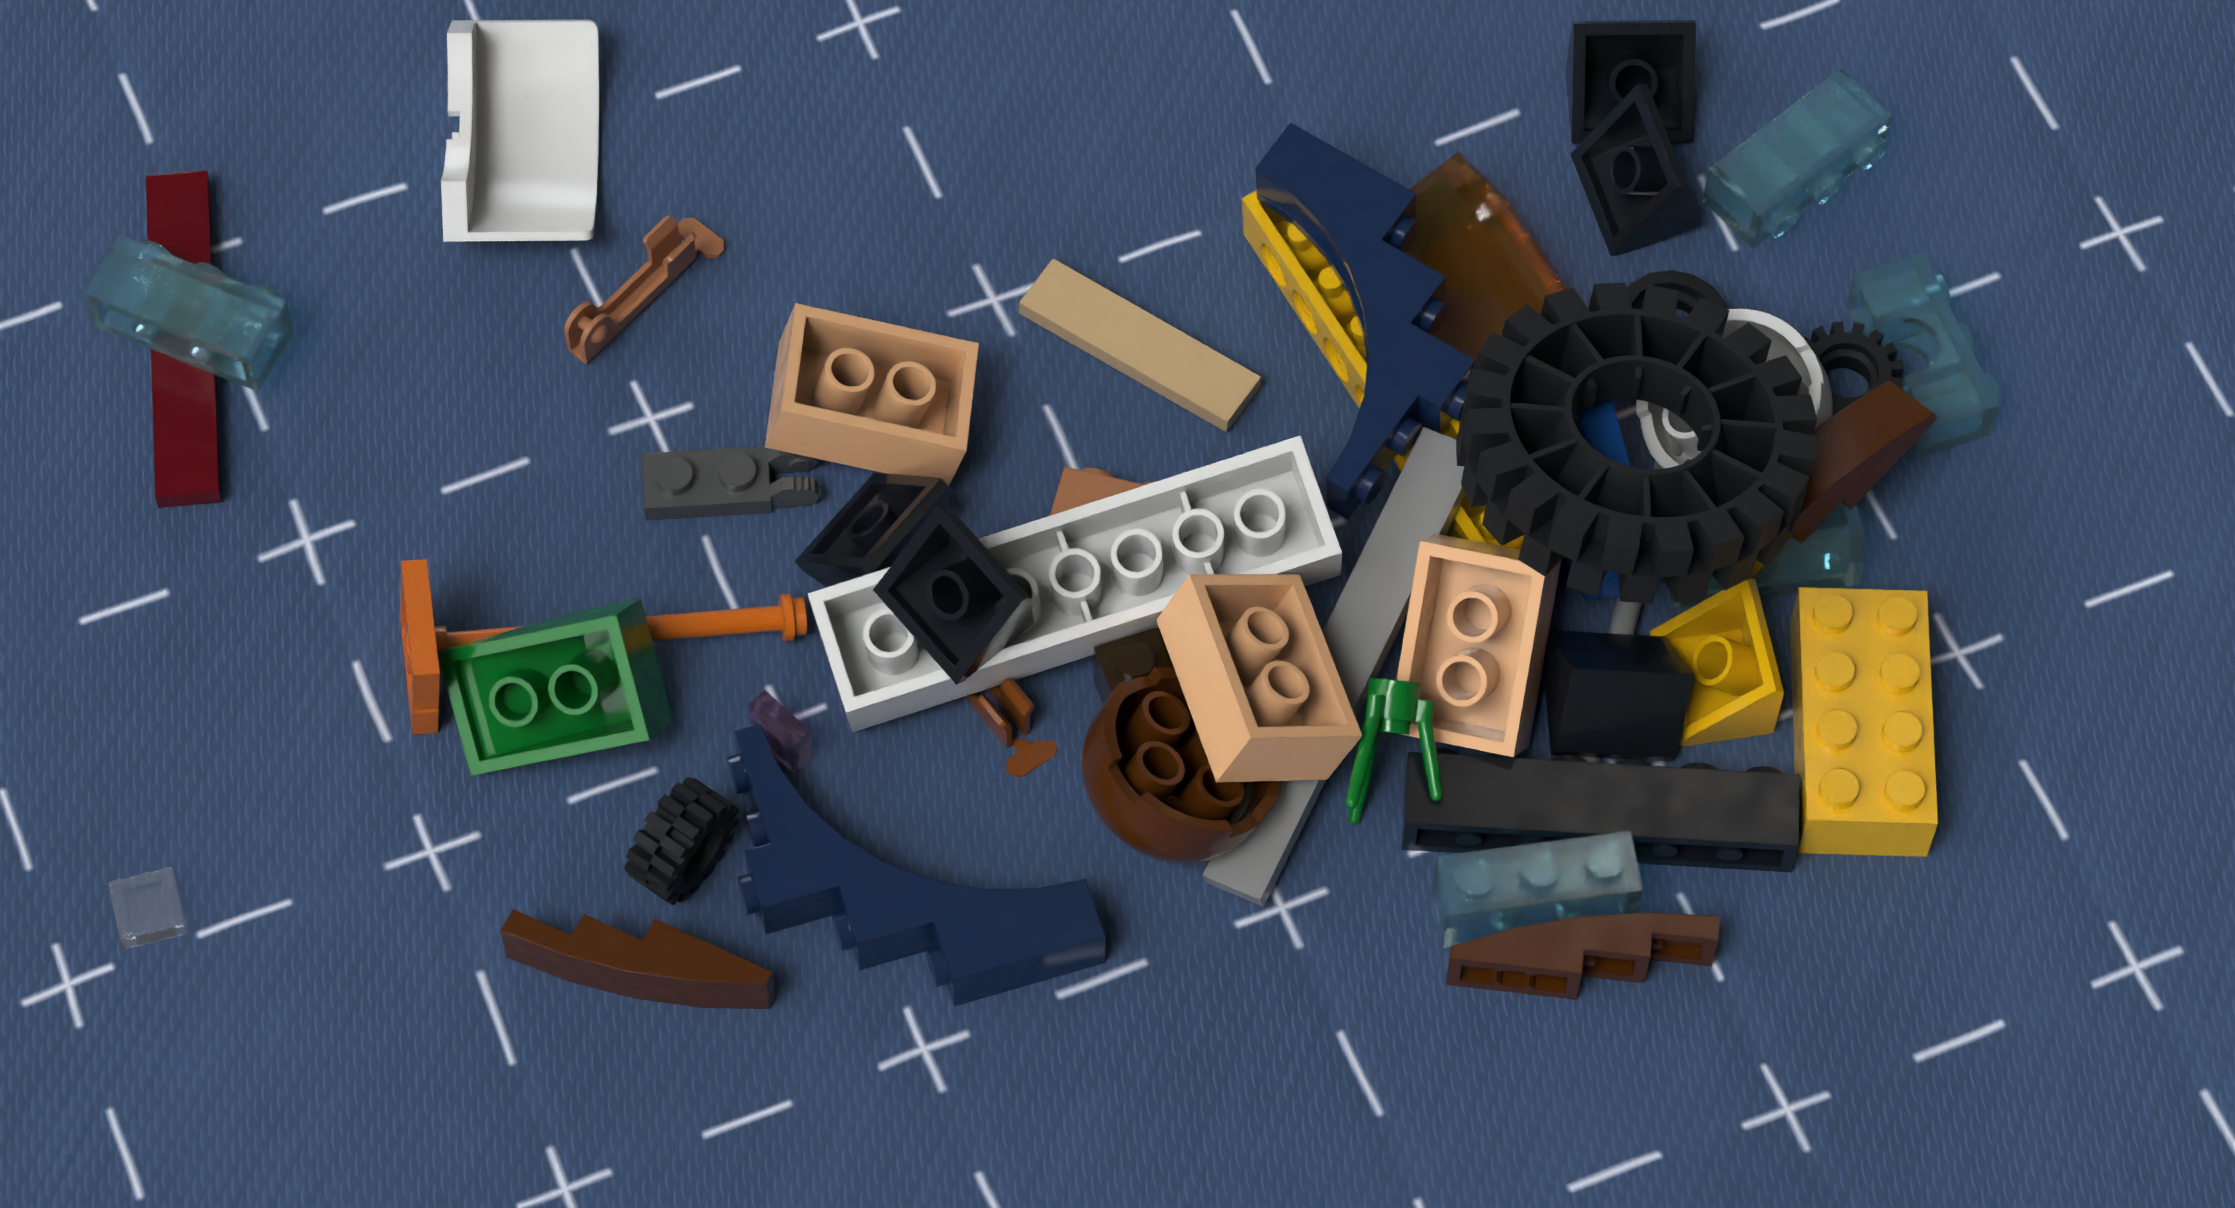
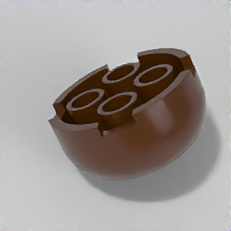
M1171 667L1153 668L1148 676L1138 677L1126 683L1121 682L1113 690L1092 720L1082 748L1081 767L1083 782L1088 798L1099 818L1116 837L1131 848L1149 857L1166 862L1199 863L1221 857L1234 850L1253 833L1273 808L1281 789L1282 781L1253 782L1251 799L1245 812L1234 824L1230 825L1228 823L1235 808L1244 797V790L1248 782L1215 781L1176 672Z

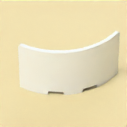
M590 19L452 21L447 31L448 116H460L459 132H452V139H446L445 162L441 179L443 242L577 241L593 239L597 211L599 170V32L597 23Z

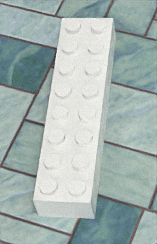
M1297 436L979 538L980 542L1029 595L1034 624L964 682L957 685L873 591L889 568L808 593V597L853 733L1001 685L1005 679L1012 678L1017 680L1094 655V647L1150 629L1159 628L1156 619L1189 574H1300L1304 586H1308L1341 575L1342 551L1302 438Z

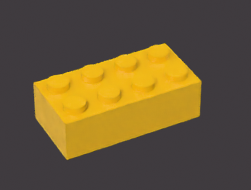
M1799 587L1790 619L1794 772L1799 774V847L1797 853L1927 857L1938 825L1927 591Z

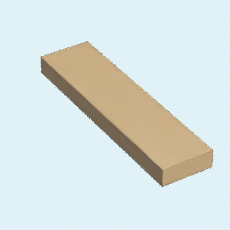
M1054 258L1019 301V314L1226 433L1261 387V376Z

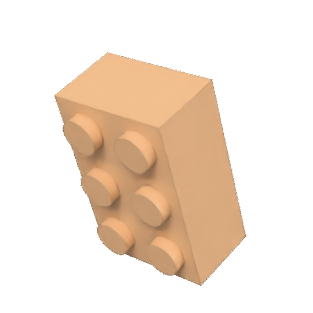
M795 303L779 340L765 448L886 474L942 478L949 487L967 451L979 343Z
M1434 534L1419 542L1396 680L1421 683L1420 700L1434 701L1432 725L1436 742L1515 757L1529 747L1561 561L1546 576H1543L1518 560L1520 554L1518 549L1441 534ZM1411 722L1410 735L1406 736L1420 738L1417 722Z
M1189 574L1156 621L1215 781L1327 780L1360 740L1362 733L1300 574Z

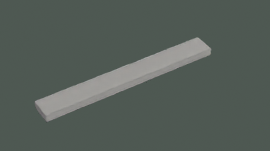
M1423 427L1322 631L1355 718H1357L1367 697L1369 678L1377 677L1408 613L1419 542L1434 534L1446 535L1465 497V492L1461 485L1464 466H1457L1456 439ZM1326 780L1282 781L1277 801L1253 833L1234 850L1209 861L1202 875L1205 882L1264 907ZM1248 782L1244 790V797L1235 808L1228 822L1230 825L1234 824L1245 812L1251 799L1253 782Z

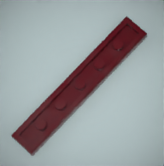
M207 170L146 175L155 499L158 508L222 502L210 178Z

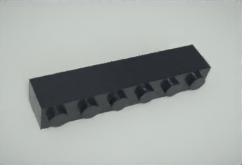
M1436 747L1443 797L1440 801H1433L1429 793L1422 752H1408L1404 779L1402 850L1791 873L1799 847V774H1783L1780 770L1773 767L1758 766L1746 771L1717 770L1716 767L1707 763H1689L1680 768L1652 766L1651 763L1641 759H1625L1615 764L1593 763L1574 755H1561L1551 760L1524 759L1520 755L1510 757L1490 753L1486 756L1458 755L1451 749Z

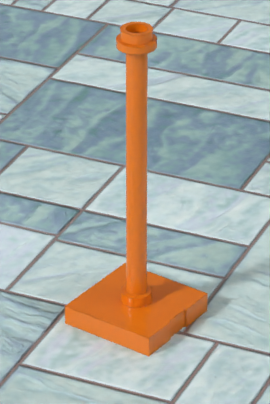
M427 559L401 561L400 626L412 735L438 733L439 666L441 665L438 651L524 627L516 626L447 632L446 625L434 626ZM790 593L779 594V602L776 606L646 616L652 641L781 631L782 640L786 642L794 641L795 636L806 635L807 633L804 598H791Z

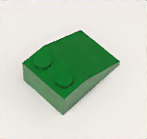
M641 598L581 610L444 648L437 652L471 776L648 741L674 722Z

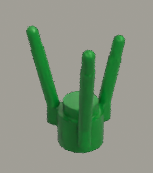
M1369 678L1366 718L1345 801L1346 806L1349 808L1348 821L1350 824H1358L1361 819L1380 733L1410 735L1411 722H1417L1430 797L1433 801H1440L1442 799L1443 791L1432 725L1434 701L1420 700L1421 683Z

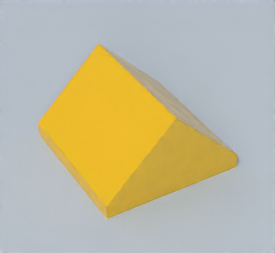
M1749 578L1726 591L1724 589L1650 631L1651 636L1666 637L1694 673L1679 745L1687 747L1774 733L1784 690L1754 578Z

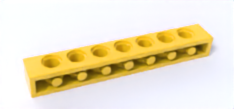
M1257 190L1242 198L1244 236L1360 409L1365 392L1367 360L1364 337L1348 293L1327 259L1292 223L1257 200ZM1452 419L1442 434L1457 440L1460 421ZM1412 449L1404 457L1396 454L1393 458L1400 471H1402ZM1465 495L1446 536L1501 546L1482 525L1486 505L1471 508ZM1524 535L1503 545V547L1521 550Z

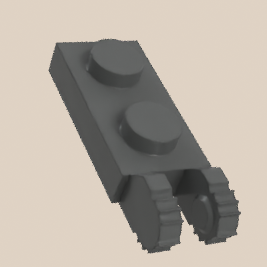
M765 446L642 453L645 519L647 521L772 513V509L811 506L813 503L816 504V501L821 497V485L815 481V478L811 479L801 476L799 478L782 477L770 484V474L809 471L810 469H815L814 467L819 463V459L774 449L768 450Z

